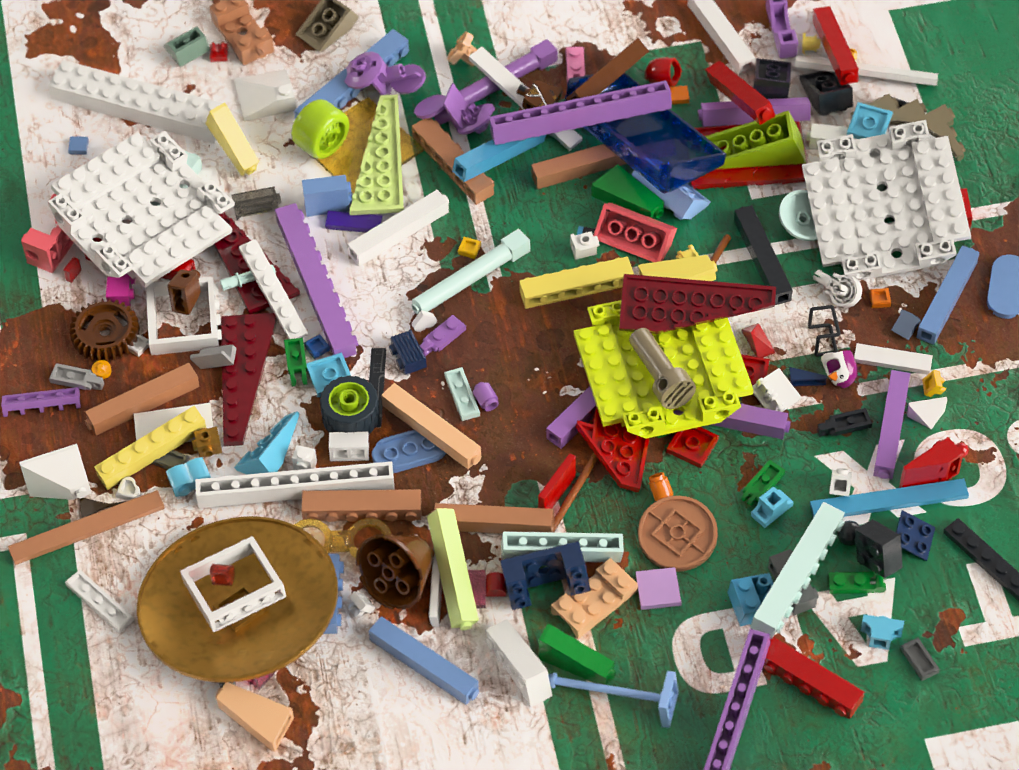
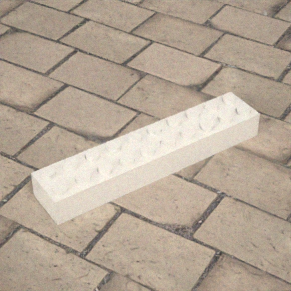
M62 60L48 84L51 100L213 144L216 142L215 137L205 123L209 111L223 104L222 102Z

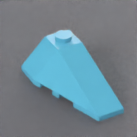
M296 411L284 416L270 430V435L256 443L259 446L252 453L248 451L234 467L236 471L246 475L278 472V469L284 462L300 413Z

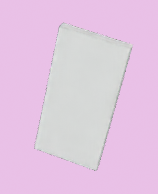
M205 403L134 413L136 441L193 406L196 407L205 420L206 428H212L211 404Z

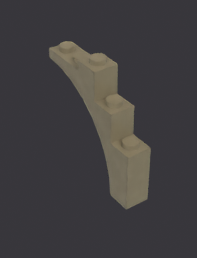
M890 94L867 104L892 111L889 125H902L926 120L929 134L935 138L948 136L952 154L957 162L964 159V152L966 150L961 142H957L955 138L957 134L953 126L949 127L954 124L953 118H955L952 109L947 108L945 104L926 113L927 109L923 102L919 103L918 99L898 108L899 104L896 98H892Z

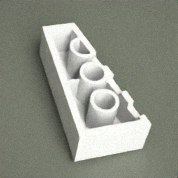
M508 619L486 629L487 639L485 640L490 650H494L498 660L502 662L529 705L533 707L552 697L547 669Z

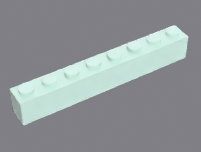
M825 502L822 503L754 615L750 628L770 634L771 639L776 632H781L785 624L782 621L784 618L788 619L794 609L791 606L793 603L797 604L802 596L800 591L802 588L806 590L811 581L809 576L811 574L815 575L820 565L818 561L824 560L828 552L827 546L833 545L837 537L835 535L836 531H841L845 523L842 520L845 512Z

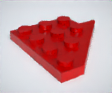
M597 408L592 424L577 420L575 427L620 488L639 492L650 438H643L627 432L626 426L622 427L621 423L603 427Z

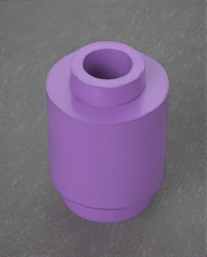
M480 382L474 387L473 395L482 409L491 411L498 406V397L489 383Z

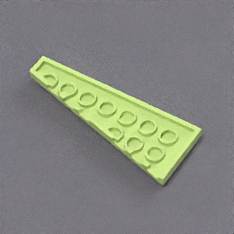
M398 94L380 95L375 119L372 123V130L364 152L351 207L349 208L350 215L399 213L404 210Z

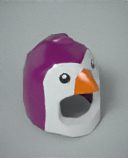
M851 350L825 353L821 357L826 374L835 386L846 388L857 378V364Z

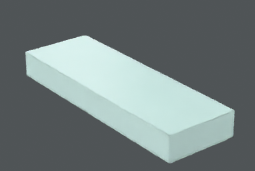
M463 368L444 372L461 420L465 421L479 417L480 411Z

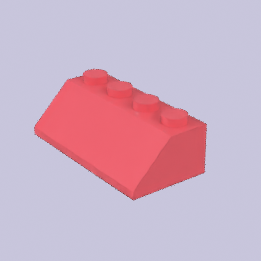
M606 203L603 205L593 236H597L600 242L651 262L663 261L670 249L677 228L616 204Z

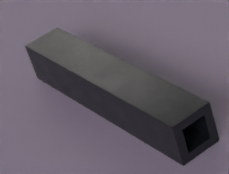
M750 205L736 209L734 222L764 285L776 287L775 305L792 301L793 289L753 206Z

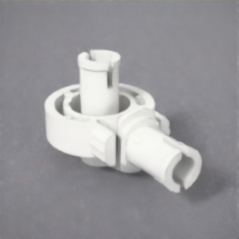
M821 270L815 272L818 277L814 275L813 280L830 289H825V293L830 295L832 302L837 306L849 308L861 300L862 287L855 277L834 273L832 276L835 278Z

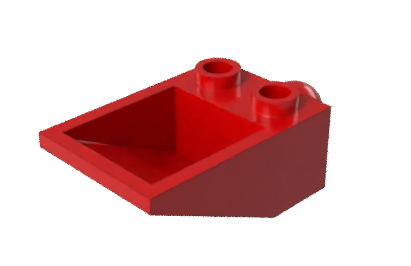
M949 437L942 441L938 440L932 448L903 467L899 488L949 481L959 474L962 458L966 457L969 452L968 446L962 442L955 444Z

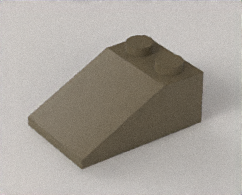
M321 0L296 35L319 52H323L349 32L359 19V16L338 0Z

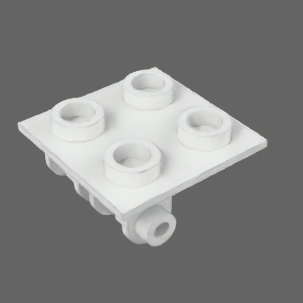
M779 368L765 378H760L752 386L754 389L753 394L765 409L783 412L802 399Z

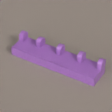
M79 387L2 396L3 417H8V411L20 410L21 415H25V409L39 408L40 413H43L44 407L58 405L59 411L64 410L63 405L76 403V408H81Z

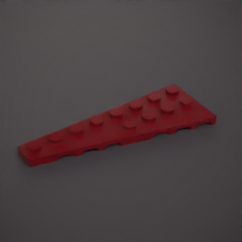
M224 212L219 214L232 228V233L214 243L229 276H234L235 273L242 274L251 271L239 251V246L252 240L245 235V232L235 224L232 218H229ZM264 253L269 264L274 266L275 274L288 298L292 299L300 296L299 288H296L290 279L285 277L280 271V268L274 265ZM256 280L242 284V287H235L249 314L270 307Z
M274 313L221 316L222 346L233 344L237 348L234 365L222 366L224 447L244 445L248 423L253 412L254 401L257 397L258 386L261 383L267 353L270 349L272 335H274L276 321L278 320Z

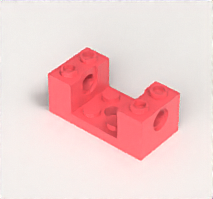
M58 225L51 230L50 235L30 228L21 239L27 263L50 273L55 271L74 244Z

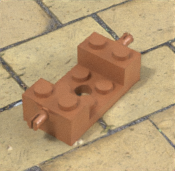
M220 0V2L209 6L212 22L243 66L259 58L263 59L266 55L275 52L273 37L265 26L260 28L249 12V5L246 0Z

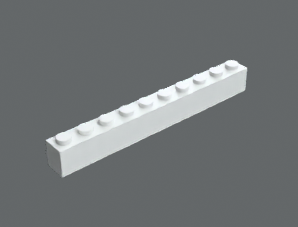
M392 461L195 479L198 508L302 499V491L395 490Z

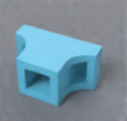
M773 486L759 498L758 505L751 512V517L766 528L791 508L793 501L780 489L777 490Z
M863 614L861 631L869 636V647L889 650L891 641L895 638H901L904 621L890 619L886 616Z

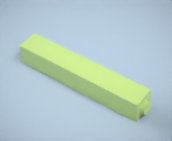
M437 508L427 516L451 628L468 630L479 621L455 512L454 509Z

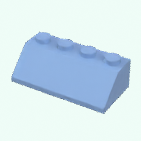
M641 159L632 173L634 178L664 201V208L671 209L674 212L673 215L680 220L692 219L710 204L707 198L660 161Z

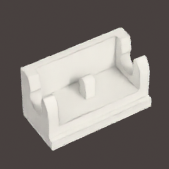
M368 431L329 432L330 461L369 460Z

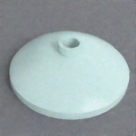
M796 190L789 193L782 200L779 207V218L783 227L797 239L804 241L817 240L807 190Z

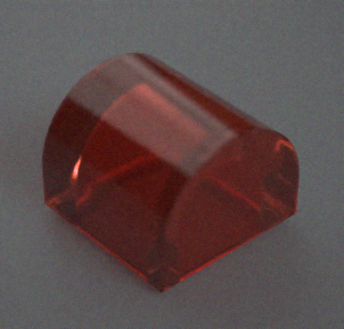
M211 565L209 571L212 585H233L235 577L233 565Z

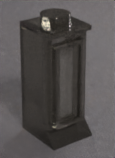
M275 186L231 194L232 200L235 202L233 208L236 221L240 217L275 211V209L279 208L278 204H282L280 193H276Z

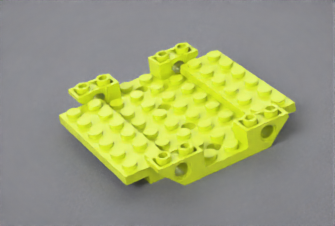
M621 300L587 307L591 322L595 326L574 330L575 341L603 427L621 423L622 427L626 426L627 432L643 438H651L720 423L741 407L739 397L753 395L754 389L728 318L659 334L651 333L674 368L679 367L686 370L696 386L693 397L686 404L675 409H666L655 396L652 389L655 380L629 342L633 332L619 331ZM676 410H681L683 414L676 415L673 412Z

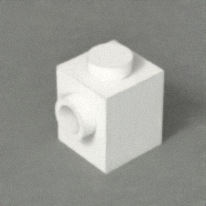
M846 468L832 470L829 494L849 496L852 472H848L849 470Z

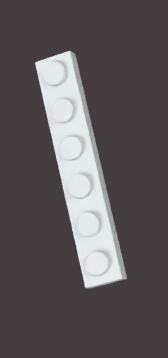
M254 239L239 246V251L288 339L307 336V330L257 240Z

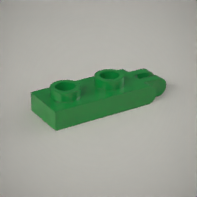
M769 460L742 491L744 494L741 500L745 502L750 497L747 502L750 506L755 502H759V498L775 486L785 475V470Z

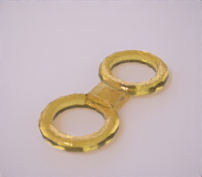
M311 518L300 520L294 524L302 529L312 527L320 530L325 536L323 547L327 553L349 552L355 559L357 548L354 545V537L362 528L375 527L383 535H392L391 530L384 522L374 518L360 519L349 530L331 531L322 521Z

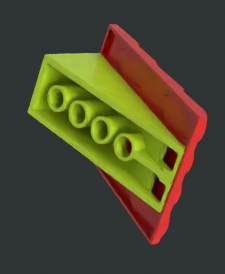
M789 110L775 114V117L762 125L753 121L743 125L684 128L691 184L694 189L805 182L802 164L807 163L802 128L799 121L793 120Z

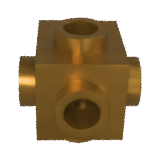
M217 426L194 431L195 439L192 440L194 451L198 450L199 457H210L214 454L222 453Z

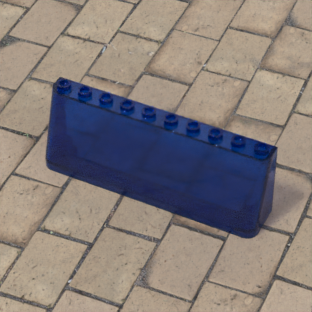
M623 73L600 94L641 85L626 73ZM592 75L569 78L565 101H568L566 98ZM671 109L592 126H584L587 131L662 193L672 192L723 166L726 158L724 151Z

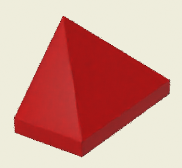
M759 323L741 330L756 357L764 358L775 354L774 348Z

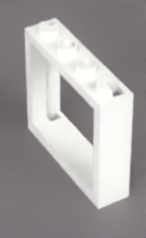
M213 277L199 278L201 292H209L211 334L158 339L156 297L169 295L167 284L170 281L155 282L146 287L148 336L151 355L198 351L205 348L219 347V340L222 339L221 329H218V325H221L220 314H217V310H220L219 299H216V295H219L218 284H214Z
M253 536L180 571L186 588L213 633L287 597L283 583ZM254 553L273 583L212 612L194 582Z

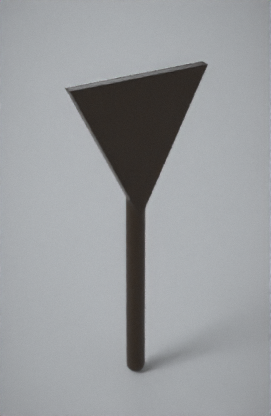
M80 498L81 518L127 501L108 504Z

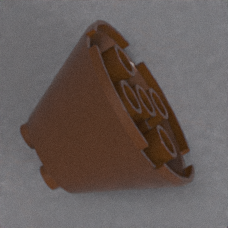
M415 533L411 535H373L361 543L356 553V566H359L361 573L360 581L369 595L381 605L390 609H408L417 603L422 595L435 552Z

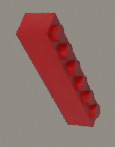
M775 637L770 638V646L763 664L767 672L778 675L785 683L796 686L803 694L814 697L821 705L832 708L838 715L845 716L848 719L852 717L863 701V690Z

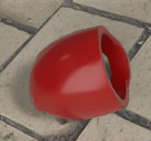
M660 57L649 62L644 70V78L651 84L667 81L668 86L673 87L677 85L682 69L676 58ZM671 64L674 67V75L672 79L670 76Z

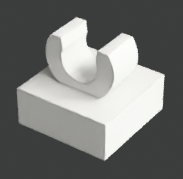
M354 591L349 597L353 602L348 605V609L353 611L357 607V612L354 614L355 617H361L364 612L371 613L376 608L362 593Z

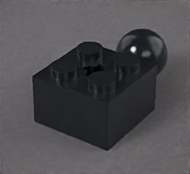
M872 519L860 526L857 522L849 520L845 521L840 532L837 531V537L842 544L846 546L856 545L857 562L874 573L886 578L903 568L901 535Z

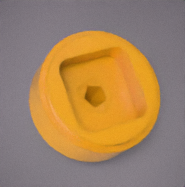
M99 360L92 365V373L96 374L97 377L106 379L111 375L112 370L109 362Z

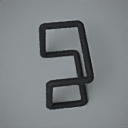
M833 305L812 307L809 311L808 328L828 327L830 334L818 335L816 337L814 355L817 357L823 356L825 353L838 352L835 337L840 336L841 332ZM831 309L837 333L833 332L830 323L812 325L813 311ZM831 337L834 351L818 353L820 339Z

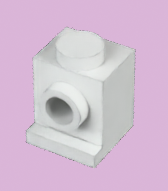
M592 231L579 235H570V246L575 260L597 254L599 240L597 236H593Z
M296 445L292 456L293 470L314 469L317 463L316 450Z

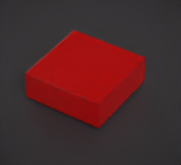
M73 257L63 269L66 281L72 283L82 271L80 260L76 257Z

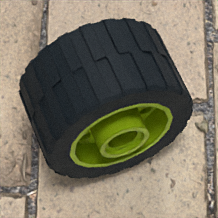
M351 375L341 376L326 385L321 393L322 421L325 429L329 432L368 431V434H370L378 425L380 412L377 391L366 379Z

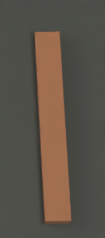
M156 490L8 546L14 564L17 565L165 509L164 504Z

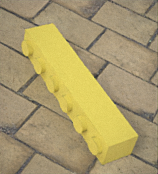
M628 257L616 258L610 261L519 280L520 294L525 309L622 288L623 275L634 273Z
M195 406L189 408L94 466L97 476L105 488L109 490L120 483L123 478L130 477L153 463L154 460L161 458L195 437L194 431L206 428L205 420Z

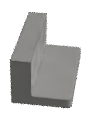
M232 344L200 349V353L192 354L190 359L200 369L234 365L237 348Z

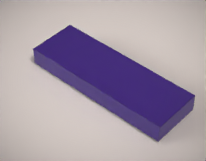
M328 210L325 228L366 233L381 224L383 216L372 214L350 215V212Z

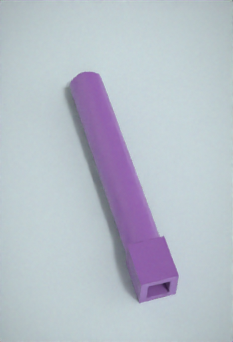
M546 39L531 47L529 53L504 67L519 79L537 68L542 70L557 62L558 49ZM485 76L459 92L470 106L472 103L481 100L500 88Z

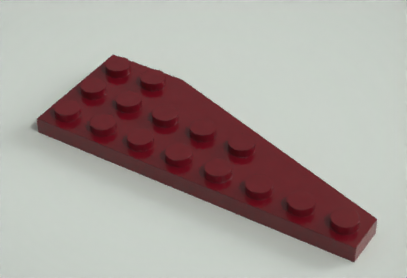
M624 274L619 331L634 332L640 328H647L651 333L659 334L775 307L776 287Z

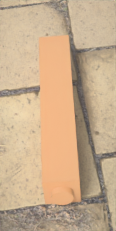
M394 383L381 395L383 407L465 468L469 469L480 461L481 446Z

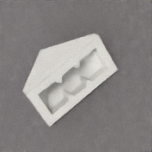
M947 397L910 402L908 404L907 416L932 429L945 412Z

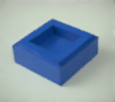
M320 334L304 342V347L313 359L330 351V346Z

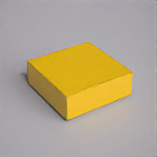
M463 237L458 249V255L476 259L481 247V241Z

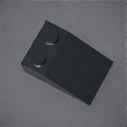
M756 58L753 88L766 99L788 98L791 62Z
M818 71L799 76V80L812 107L819 114L828 115L830 112L845 111L847 108L853 107V88L849 84L840 85L835 72Z

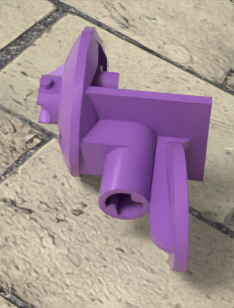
M364 52L356 56L347 65V76L344 82L353 89L369 87L372 84L380 95H391V88L397 93L409 94L415 92L424 84L426 75L424 70L418 65L409 64L403 66L402 64L388 67L378 53Z
M452 83L446 96L440 94L424 99L415 107L414 113L421 119L434 116L440 125L451 121L459 134L464 135L473 132L480 134L487 129L490 121L489 117L493 114L495 107L488 103L478 106L472 103L469 106L454 83Z

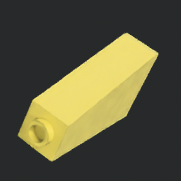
M225 102L209 111L205 124L240 175H250L255 172L259 160Z
M708 255L640 264L638 269L639 275L713 281L716 280L715 272L717 271V266L714 261L709 259Z

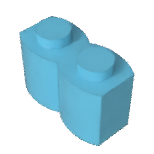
M202 457L192 459L185 464L174 466L166 471L175 497L186 496L191 491L196 490L195 479L211 478Z

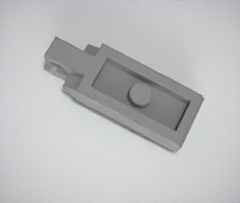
M57 363L49 378L50 383L74 388L79 387V389L91 390V388L102 390L104 386L103 378L97 377L91 370Z

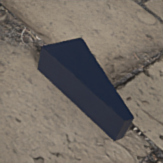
M789 367V381L793 386L826 385V375Z

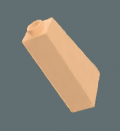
M225 682L224 686L220 687L216 693L219 709L273 752L276 751L294 718L292 708L229 682Z

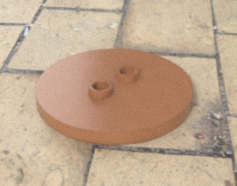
M669 496L654 502L643 513L638 526V541L642 552L649 561L662 569L675 567L676 572L694 569L711 556L717 543L718 530L713 514L704 504L686 496Z

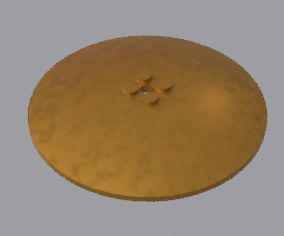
M247 516L219 520L199 527L182 536L164 550L147 571L139 590L137 599L138 625L142 637L151 652L166 666L182 675L210 682H237L259 678L284 668L297 660L323 635L333 617L337 604V575L326 549L317 539L302 528L268 517ZM253 536L283 583L287 597L213 633L186 588L180 571ZM253 553L194 583L213 612L273 582Z

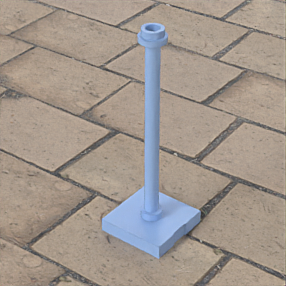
M667 671L663 690L660 694L557 677V673L548 674L551 688L560 685L659 702L661 726L670 728L679 693L676 672Z

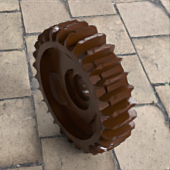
M102 298L99 303L94 300L92 305L87 303V308L81 307L82 312L76 311V317H72V322L70 323V338L75 350H78L80 355L84 354L85 359L90 356L92 361L95 358H98V361L105 359L107 362L109 358H113L115 361L116 356L119 355L122 358V353L129 354L128 345L134 346L133 342L137 343L136 335L140 334L138 317L134 310H131V307L126 306L124 302L119 304V301L116 300L113 303L110 298L108 302H104ZM115 316L126 321L127 325L123 326ZM90 322V324H89V326L87 327V329H86V330H83L84 327ZM103 330L110 331V334L107 336H102L100 333Z

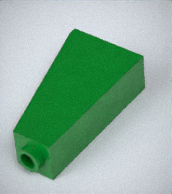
M618 164L591 185V195L605 203L616 204L652 219H659L664 213V201Z
M546 625L539 638V660L593 683L607 685L609 681H613L616 675L614 661L554 626Z

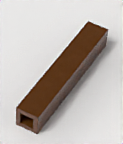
M639 38L635 39L566 99L569 101L600 94L646 55L649 50Z

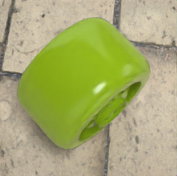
M314 100L307 104L297 115L291 130L292 140L310 156L316 159L327 158L335 153L345 141L349 131V119L344 112L327 100Z

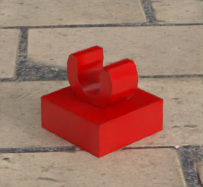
M212 42L210 44V62L228 61V43L221 42V44H215V42Z

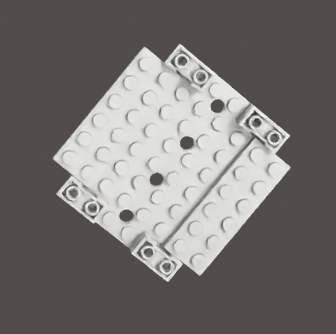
M926 120L891 126L889 127L888 134L854 140L853 134L816 141L819 157L822 161L802 164L823 267L841 264L844 275L866 280L938 266L957 254L954 242L971 239V233L948 136L928 139L930 136ZM877 151L880 153V156L872 158L870 153ZM880 184H885L887 186V189L885 191H879L877 189V186ZM891 217L895 222L889 225L884 220ZM894 251H900L902 253V256L900 258H894L892 256V253Z
M165 131L150 139L151 145L137 132L51 184V190L57 196L48 201L58 226L106 276L120 278L127 273L132 279L136 277L144 287H147L232 233V228L219 214L233 207L235 202L212 179L204 182L187 165L188 155ZM186 184L188 188H181L179 185ZM158 202L160 205L153 206L151 205V203ZM127 219L130 220L131 223L124 224L122 220ZM98 237L101 238L102 241L95 242L92 239Z

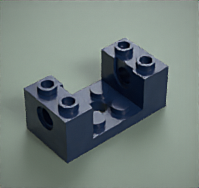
M579 541L500 560L512 610L532 606L528 592L529 587L566 579L571 596L590 591L586 564Z

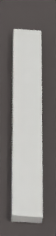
M480 47L471 54L469 60L523 109L524 97L516 93L520 84L523 83L483 47ZM574 129L551 133L569 151L583 139Z
M796 56V67L835 72L829 59ZM857 63L859 68L858 76L937 85L938 74Z

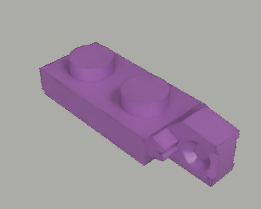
M454 315L449 317L423 339L420 348L424 356L428 355L431 351H441L466 330V325Z

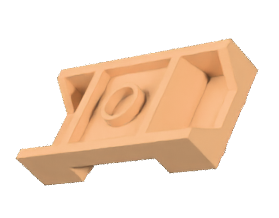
M611 558L598 567L596 574L588 579L590 591L572 596L571 594H564L551 605V613L559 615L564 619L578 639L638 592V583Z

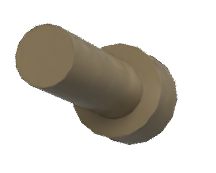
M640 328L634 331L629 338V342L655 381L652 389L661 405L666 409H675L686 404L693 397L696 390L695 383L683 368H674L647 328Z

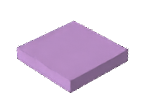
M675 567L635 572L641 610L681 606Z

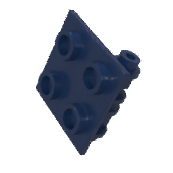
M902 510L896 533L901 535V550H906L927 561L936 527Z

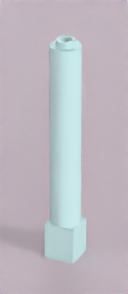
M520 229L512 232L501 239L500 245L412 299L411 307L416 314L421 310L429 312L509 260L512 262L516 261L530 252V240Z

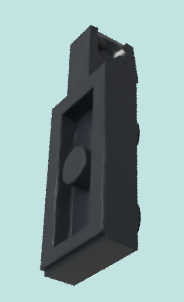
M866 408L829 416L825 423L817 425V433L819 437L828 436L829 434L830 436H838L872 428V421Z

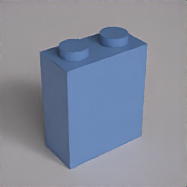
M346 175L302 180L306 217L326 215L328 210L350 212L349 204L352 203L351 183L346 181Z

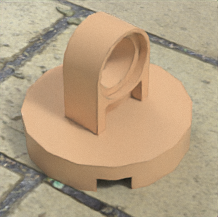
M464 32L459 37L455 48H452L448 54L447 60L450 63L455 64L462 59L467 64L475 66L469 60L470 54L477 51L476 48L470 45L473 35Z

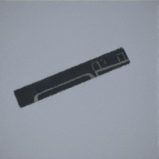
M372 348L369 383L377 391L380 418L376 427L379 428L382 425L383 406L381 395L384 393L386 348Z

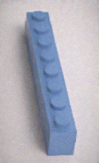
M392 29L366 52L378 53L385 64L390 67L395 65L401 57L406 56L409 52L408 39ZM345 68L294 110L295 119L307 104L318 99L327 100L338 109L343 108L347 102L356 97L364 88L353 89L348 87L344 82L347 76Z

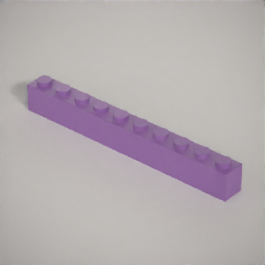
M661 81L489 117L491 135L494 144L498 145L664 111L672 108L671 90L667 81Z
M296 203L275 209L276 221L327 343L330 346L332 355L342 353L344 358L356 355L357 338L355 335L352 336L351 324L344 318L346 317L344 307H340L338 304L340 303L338 293L333 292L334 285L332 279L327 278L328 271L326 265L321 264L322 257L320 251L315 250L316 243L314 237L309 235L310 228L308 223L303 221L304 214L302 209L298 210Z

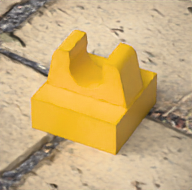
M933 370L922 379L925 396L931 397L934 394H942L946 391V388L942 387V383L945 380L940 376V371Z

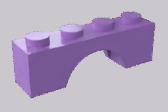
M766 0V10L779 59L796 57L798 40L795 29L791 30L787 0Z

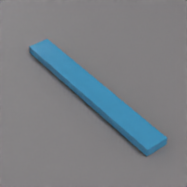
M957 479L810 501V508L814 518L822 503L825 502L845 512L844 517L968 499L969 493L965 480Z

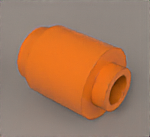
M663 472L649 477V486L655 501L673 495L669 480Z

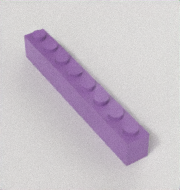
M753 629L749 630L704 770H730L770 646V634Z

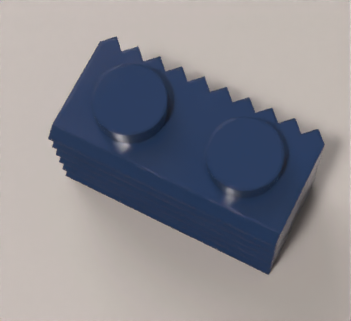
M412 330L391 336L389 350L392 356L396 355V363L399 370L403 369V372L407 375L427 367L426 357Z

